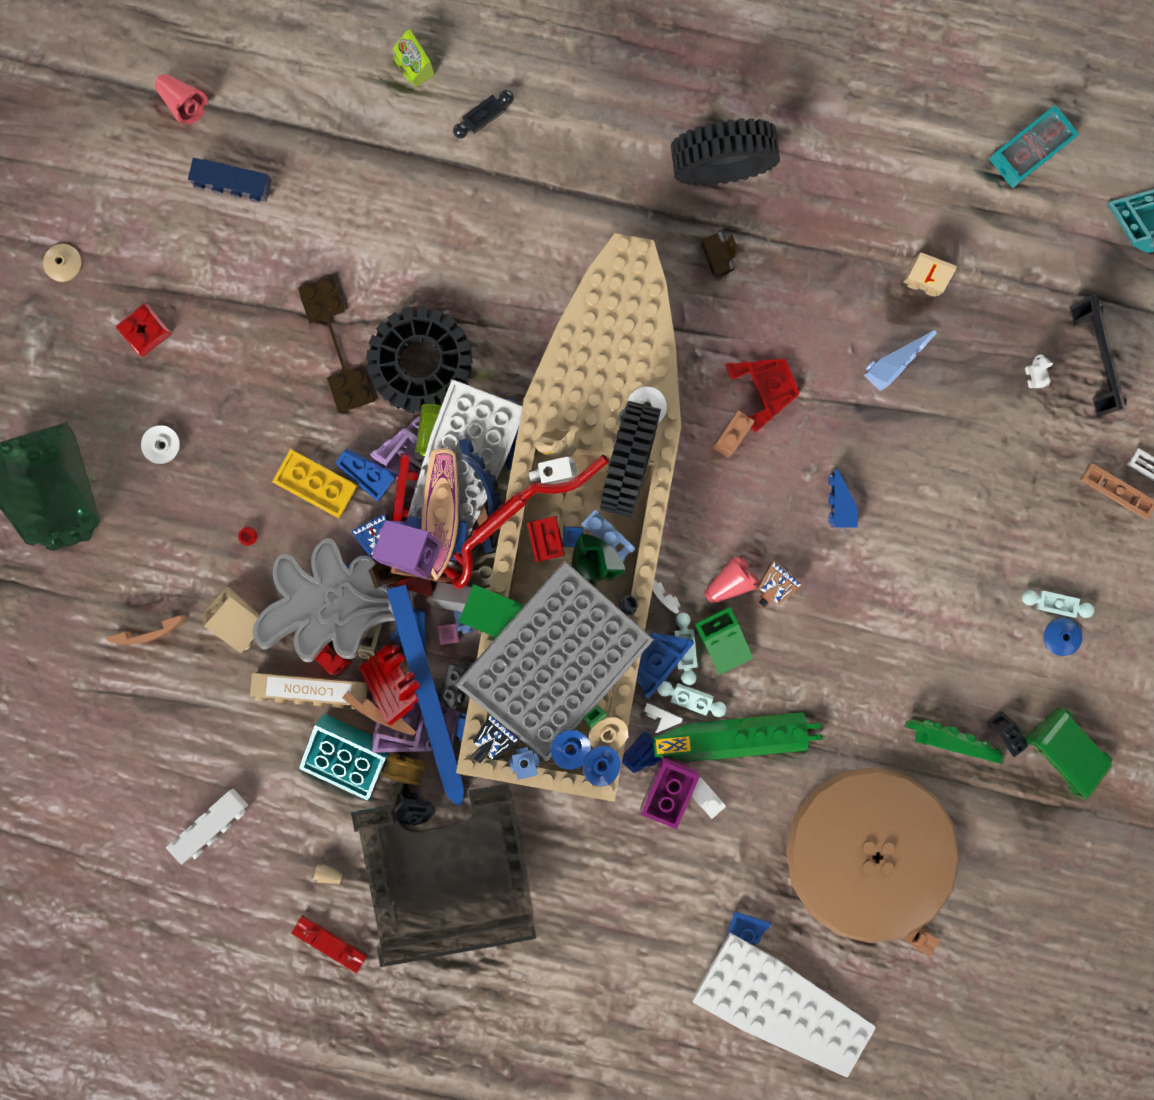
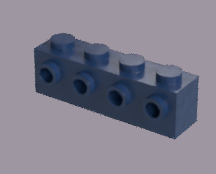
M194 157L188 176V181L196 189L205 190V188H208L217 194H223V192L230 193L232 197L239 199L242 196L248 197L250 201L260 203V201L267 202L272 182L270 176L265 173Z

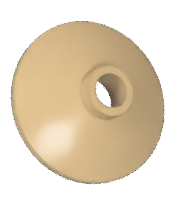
M57 244L46 252L43 266L50 278L59 282H67L79 274L82 267V259L74 247L68 244ZM62 258V263L58 264V260Z
M617 717L603 718L589 732V742L592 748L608 746L616 751L624 745L628 738V728L625 722Z

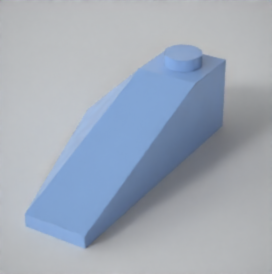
M934 330L881 358L877 362L873 360L865 368L867 373L864 376L877 389L883 390L906 368L905 366L916 357V353L920 352L937 332Z

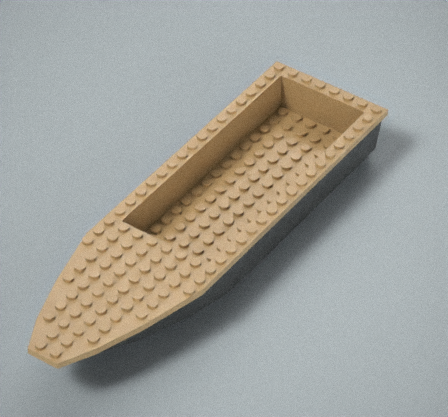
M614 233L586 271L557 324L526 393L505 502L517 492L521 493L527 486L533 483H541V481L531 482L529 477L530 470L539 469L538 463L563 458L561 456H547L536 449L534 442L545 431L554 430L556 427L567 431L570 426L579 428L576 433L577 448L571 458L575 459L578 475L602 454L608 458L609 463L586 483L572 491L557 494L535 493L527 500L528 503L501 526L489 591L525 605L564 560L569 565H572L574 547H564L566 556L536 562L527 523L557 516L563 542L564 526L583 527L581 524L596 510L635 550L625 557L623 564L626 570L621 575L611 581H598L597 586L594 587L619 609L621 597L633 596L638 602V608L634 614L627 616L645 631L681 431L676 344L667 283L654 240ZM652 387L663 394L667 409L664 418L657 426L633 518L600 510L605 479L620 426L619 414L625 409L629 396L636 389ZM648 402L644 403V405L651 406ZM553 469L549 471V476L552 475ZM584 528V534L592 535ZM619 543L615 549L619 552L624 546ZM483 632L481 633L477 659L493 642L495 637ZM641 655L597 704L607 714L606 717H617L623 720L627 728ZM469 699L456 773L615 802L620 772L611 784L599 787L587 781L583 773V765L576 769H564L554 762L552 756L548 761H545L538 755L540 765L537 766L538 775L517 780L516 771L511 770L509 759H513L512 754L516 753L518 748L528 747V750L531 749L522 740H519L496 760H492L487 756L481 764L478 763L471 756L478 748L473 743V740L490 714L473 699ZM583 720L575 730L582 732L589 739L591 728ZM625 743L622 747L616 750L617 754L619 755L621 764ZM569 744L566 748L571 750L574 746ZM526 760L521 761L524 765L528 764ZM600 761L597 764V768L601 765Z

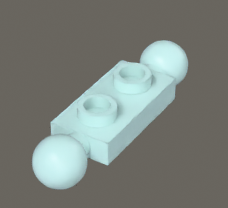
M1032 590L1025 591L1022 595V600L1026 605L1037 603V610L1073 618L1077 617V612L1083 618H1089L1094 614V607L1090 603L1079 605L1080 599L1047 591H1040L1038 596Z
M680 613L675 619L676 625L680 627V630L674 631L676 637L692 639L694 644L679 661L678 669H684L681 675L682 682L685 685H693L696 682V674L692 671V668L698 667L694 629H688L691 622L690 616L686 613Z
M663 681L657 688L661 696H672L670 702L703 715H707L708 710H711L712 714L716 717H722L726 713L727 709L724 703H712L714 696L677 683L676 688H672L669 682Z

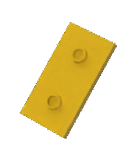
M291 448L272 481L339 519L342 517L358 488V485Z

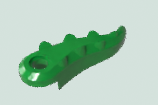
M909 719L905 722V728L916 731L914 741L917 743L1003 764L1004 757L1000 749L991 748L990 743L987 741L980 742L976 740L974 735L959 733L955 727H942L941 723L933 724L930 720L920 722Z

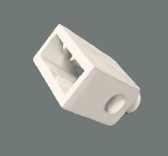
M569 456L538 463L539 469L529 471L531 482L541 481V483L545 484L565 482L578 476L575 459ZM553 469L552 475L549 476V471Z

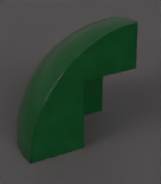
M588 534L579 535L574 547L571 566L593 586H597L598 581H611L626 570L618 553L605 541Z

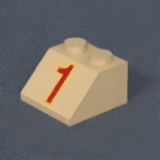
M920 252L911 261L903 283L908 284L909 288L915 290L922 289L927 295L939 296L944 292L957 266Z

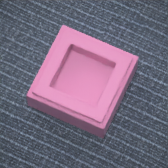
M456 623L438 626L440 645L460 642Z

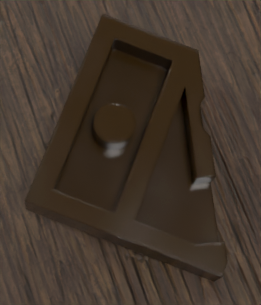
M378 561L368 570L375 589L407 580L410 576L391 573L392 567Z

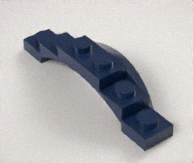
M466 435L460 436L459 443L463 460L474 469L485 488L488 500L487 518H489L499 509L498 505H502L500 494H495L494 486H498L495 474L491 475L490 470H484L486 467L483 457L479 458L478 453L470 454V452L474 451L472 441L467 440ZM493 534L483 542L485 553L492 552V545H495Z

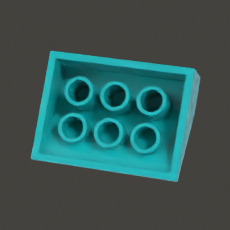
M323 713L314 726L299 769L368 801L387 762L386 757L389 755V752L372 753V735Z

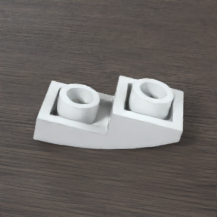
M654 580L652 589L654 595L666 608L674 613H678V608L681 606L677 597H672L671 594L664 597L663 593H665L663 585L661 582L657 583Z

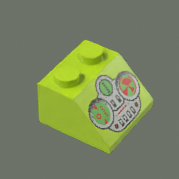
M408 29L393 47L395 54L393 59L398 67L402 66L404 69L403 75L407 82H412L414 87H417L433 77L434 73L429 58L412 31Z

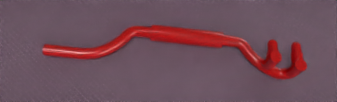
M602 454L582 473L567 482L557 484L533 483L527 486L521 493L517 492L472 532V536L462 546V554L457 551L453 554V557L462 565L463 572L456 571L447 565L444 573L453 580V586L457 589H462L468 584L473 573L472 548L478 543H483L528 503L527 500L535 493L557 494L572 491L586 483L609 463L608 458Z

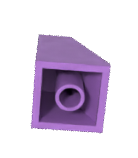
M385 520L384 526L380 529L379 540L373 548L372 558L379 563L429 580L441 542L427 531Z

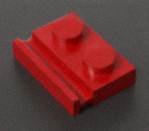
M557 516L527 523L536 562L566 556Z

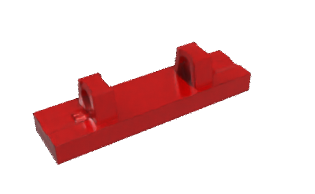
M401 453L391 522L401 521L402 517H408L410 508L403 507L406 481H417L418 477L417 471L408 470L410 456L406 453Z
M303 915L291 932L297 938L356 974L368 956Z

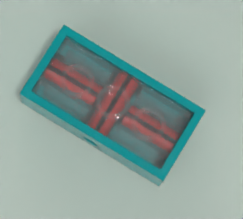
M1054 105L996 151L989 160L1013 189L1071 143L1079 133L1058 107Z

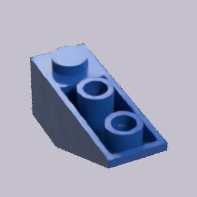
M833 470L828 478L829 486H831V493L828 495V503L831 505L828 523L831 524V528H858V507L840 472Z

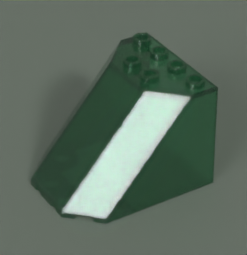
M67 422L0 442V509L26 544L32 546L35 544L46 546V549L52 551L90 540L95 527L100 523V517L78 442Z

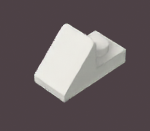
M647 702L645 703L643 710L647 712L646 716L655 720L657 717H660L655 729L656 733L682 722V717Z
M699 777L692 797L713 819L726 805L706 782Z

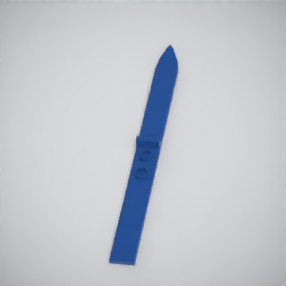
M406 584L387 589L409 670L414 673L415 678L413 681H418L420 685L418 690H416V694L444 791L453 803L461 805L464 795L461 775L456 773L457 761Z

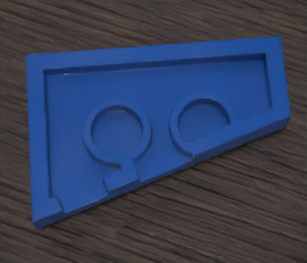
M349 449L344 450L335 463L377 502L382 499L398 476L393 471Z

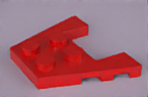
M786 359L725 364L731 381L747 374L751 375L765 408L763 411L748 416L755 421L751 426L753 433H756L800 395Z

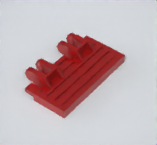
M387 644L375 656H372L359 667L386 723L390 726L414 708V704L419 701L414 692L420 687L418 681H413L415 678L413 672L404 673L400 664L405 661L403 653H399L401 651L399 645L395 644L392 646Z

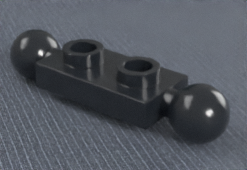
M503 90L499 94V99L491 95L462 116L465 123H458L453 127L454 136L458 139H463L467 136L469 129L475 134L504 113L502 105L508 106L513 103V93L509 90Z

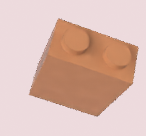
M738 410L712 448L729 458L755 421Z

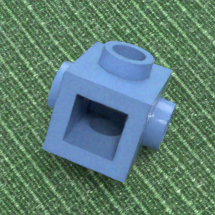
M528 747L516 749V753L512 754L513 759H509L511 770L516 771L517 780L537 776V766L540 765L538 753L534 754L532 749L528 750ZM526 760L528 764L524 765L521 761Z

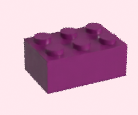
M662 756L640 806L641 815L677 829L699 780L698 771Z

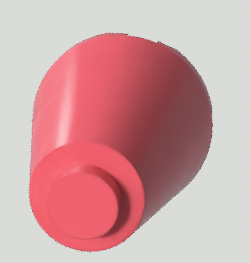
M168 74L160 75L155 80V89L179 123L190 125L197 122L205 112L203 107L208 104L206 94Z

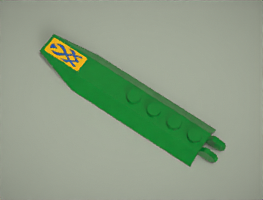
M804 712L688 723L653 737L655 757L663 756L677 760L704 761L808 751V741L822 740L823 735H808L807 729H818L822 727V723H806Z

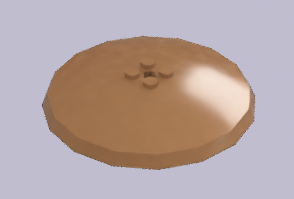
M878 767L841 772L813 789L793 817L786 847L791 885L808 913L835 934L867 943L902 939L933 921L953 892L960 861L954 824L936 795L909 775ZM876 852H877V854H879V856H878V858L875 860V859L872 858V856H873V855H876Z

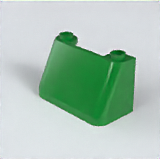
M1056 708L1024 738L1030 746L1033 744L1037 752L1043 755L1064 778L1065 783L1070 786L1068 789L1075 796L1086 800L1093 794L1113 767L1111 763L1113 759L1093 743L1073 720L1074 716L1067 709Z

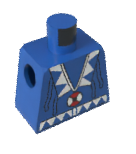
M385 514L352 530V533L369 556H373V548L379 540L381 527L384 526L385 520L389 521Z

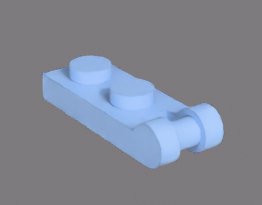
M596 510L581 524L593 536L609 544L618 553L623 562L625 557L635 550ZM621 543L624 547L618 552L615 547Z

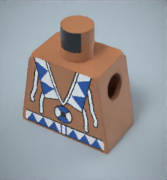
M771 561L760 583L757 585V589L763 594L756 603L764 609L771 601L776 605H780L803 584L775 561Z

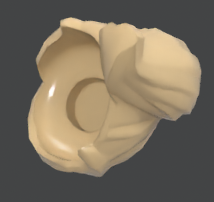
M570 426L567 431L556 427L554 430L545 431L541 434L540 438L535 440L534 445L539 452L547 456L571 457L577 448L576 433L579 428Z

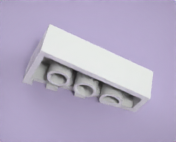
M234 788L212 805L207 813L205 812L194 821V825L184 830L177 840L165 848L181 865L192 857L195 860L204 852L202 848L206 844L210 846L218 839L216 835L220 831L224 833L232 826L230 822L234 818L238 820L246 813L244 809L249 805Z

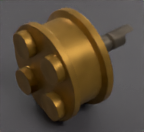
M389 752V755L386 757L388 761L385 771H382L381 775L397 781L392 796L393 806L396 807L399 803L404 783L422 786L420 780L423 770H427V766H425L426 762L414 760L404 755Z

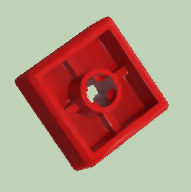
M145 303L116 325V329L136 353L142 357H145L171 335L170 330L150 306ZM142 327H146L144 334L141 332Z

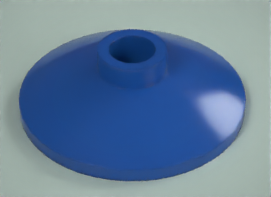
M1058 618L1051 621L1045 628L1044 643L1053 654L1068 656L1075 653L1081 646L1082 631L1073 620ZM1064 634L1068 635V639L1066 641L1063 640Z
M566 730L559 733L553 739L550 748L552 759L558 766L564 769L581 767L586 755L591 751L589 739L577 730ZM569 744L574 746L571 750H568L566 747Z
M598 746L589 751L583 762V773L587 781L599 787L611 784L620 772L621 763L619 755L608 746ZM600 761L601 765L597 768V764Z

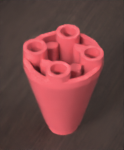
M734 556L708 585L704 594L712 604L715 602L719 603L756 589L757 584L760 582L754 573L751 574L748 571L749 565L743 557Z

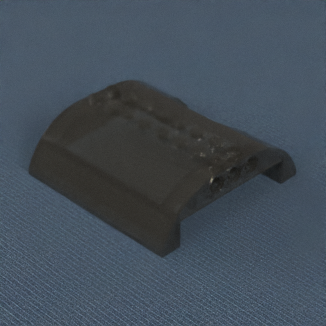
M508 783L469 790L472 811L474 810L472 816L466 821L423 830L407 828L400 822L391 804L351 812L354 832L359 831L380 939L377 946L380 967L537 939L533 902L521 833L512 792Z

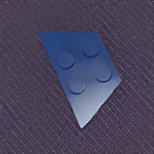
M655 633L650 635L654 640L641 654L637 681L641 685L646 698L649 699L692 647L694 644L692 639Z

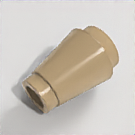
M323 863L322 865L317 864L313 880H317V883L340 884L343 873Z

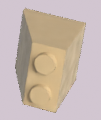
M226 587L204 611L202 619L204 627L239 653H242L244 649H249L253 643V628L260 615L229 587Z

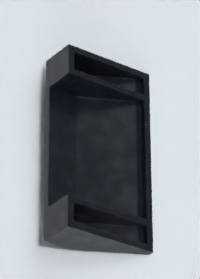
M1092 294L1070 306L1074 325L1093 322L1110 390L1109 393L1092 399L1096 416L1100 417L1126 410L1127 400L1122 393L1103 317V305L1100 303L1099 298Z

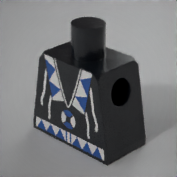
M490 714L473 740V743L478 748L471 756L480 764L487 756L492 760H496L520 739Z

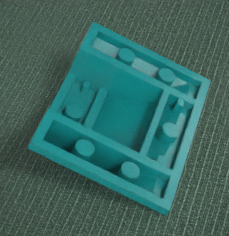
M1154 189L1108 202L1109 208L1132 245L1146 253L1153 252Z

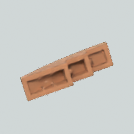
M348 692L342 697L343 700L357 711L379 724L412 736L416 733L401 718L392 726L388 725L381 711L368 699L361 704Z

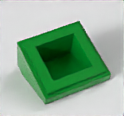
M597 705L583 716V720L592 728L605 718L607 714Z

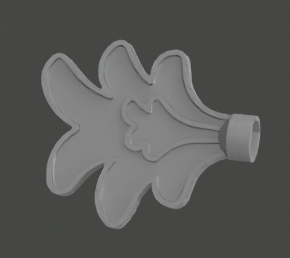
M327 538L322 540L312 553L311 566L314 575L312 577L300 568L294 557L288 554L280 555L276 558L273 566V580L283 599L267 607L256 620L253 636L261 649H269L283 637L297 630L294 636V646L299 657L305 662L314 661L322 649L331 641H333L334 649L339 656L346 659L355 658L364 635L372 627L382 622L395 621L387 594V589L390 588L383 586L375 589L368 570L375 564L374 560L366 555L359 556L353 560L348 569L342 561L336 543L332 539ZM408 590V594L414 611L413 591Z

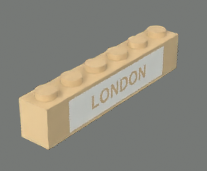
M255 672L252 673L250 696L256 697L255 700L267 701V698H274L275 702L286 703V700H294V704H305L308 701L313 702L315 706H325V703H331L332 707L344 708V705H350L342 699L346 692L363 704L367 699L369 700L370 689L365 681Z

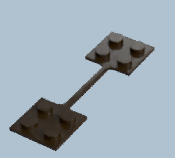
M334 276L297 287L309 324L320 320L327 321L342 370L338 374L327 377L338 413L375 402L364 367L360 366L354 369H347L345 367L330 322L333 316L345 312Z

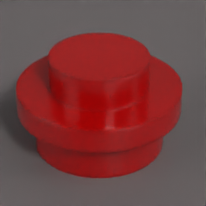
M244 527L238 533V540L242 545L251 546L257 541L258 534L251 527Z

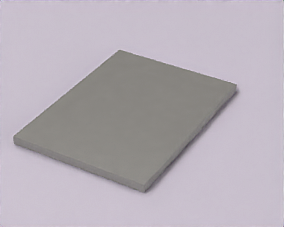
M564 560L457 681L456 686L538 753L545 761H548L551 758L550 748L553 739L563 731L575 730L583 721V716L601 701L654 639Z

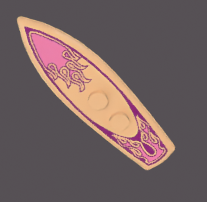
M435 449L431 451L421 515V530L429 532L441 542L431 571L434 579L438 580L451 559L458 533L459 482L457 452L449 449Z

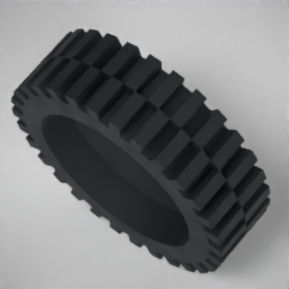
M740 118L737 121L729 119L727 122L717 121V124L708 123L705 124V127L698 126L695 127V130L690 129L686 133L680 134L679 137H676L671 142L675 179L687 185L693 184L698 186L702 184V186H707L709 184L718 185V183L728 184L730 181H733V183L739 182L740 179L747 180L749 177L764 174L766 171L772 170L780 162L776 126L773 123H769V121L763 122L762 119L755 121L754 118H749L745 121L744 118Z
M632 401L627 402L613 447L601 497L600 510L633 518L653 447L661 409Z

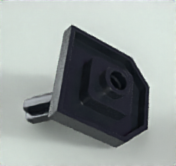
M404 783L400 795L401 801L388 817L389 823L413 826L429 822L436 813L435 807L429 801H421L416 792L411 793L407 784Z

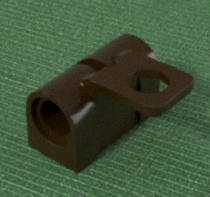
M720 232L702 239L701 245L713 278L728 274L737 269L733 259L737 257L739 251L733 235H729L728 240H726L724 233Z

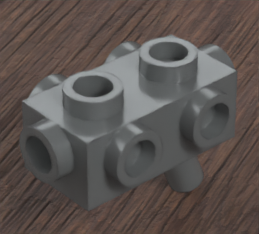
M464 662L450 664L442 688L436 689L437 694L441 696L440 702L445 703L446 707L457 709V706L464 702L466 694L456 686V683L469 669V664Z

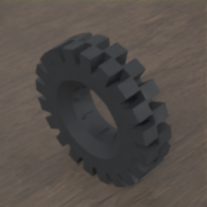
M411 307L402 309V314L397 315L395 312L388 316L389 321L386 324L381 322L376 328V336H371L369 341L370 350H367L366 355L369 376L379 394L397 409L402 408L405 412L413 414L415 411H420L421 414H429L430 410L433 409L440 411L451 379L468 385V378L471 379L473 358L469 341L461 326L459 327L456 321L449 315L447 317L444 316L442 311L437 309L429 311L427 307H418L415 311H412ZM414 342H428L433 345L434 350L437 348L440 353V359H437L439 363L437 369L431 372V375L424 378H419L418 376L413 378L406 375L407 372L405 370L402 371L400 368V361H402L400 356L403 350Z

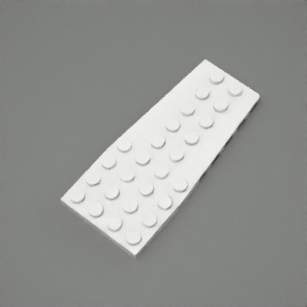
M451 379L429 439L408 517L421 518L431 451L435 449L453 450L457 452L459 521H466V541L487 500V495L477 473L463 460L459 437L466 435L467 440L472 441L474 451L470 452V454L478 453L479 458L483 457L486 467L484 470H490L491 475L495 474L497 480L518 430L523 406ZM450 560L448 564L454 566L456 560Z
M729 933L691 999L696 1005L739 1029L845 1077L849 1076L876 1028L873 1023L862 1018L861 1015L834 999L811 981L806 980L780 960L732 933Z

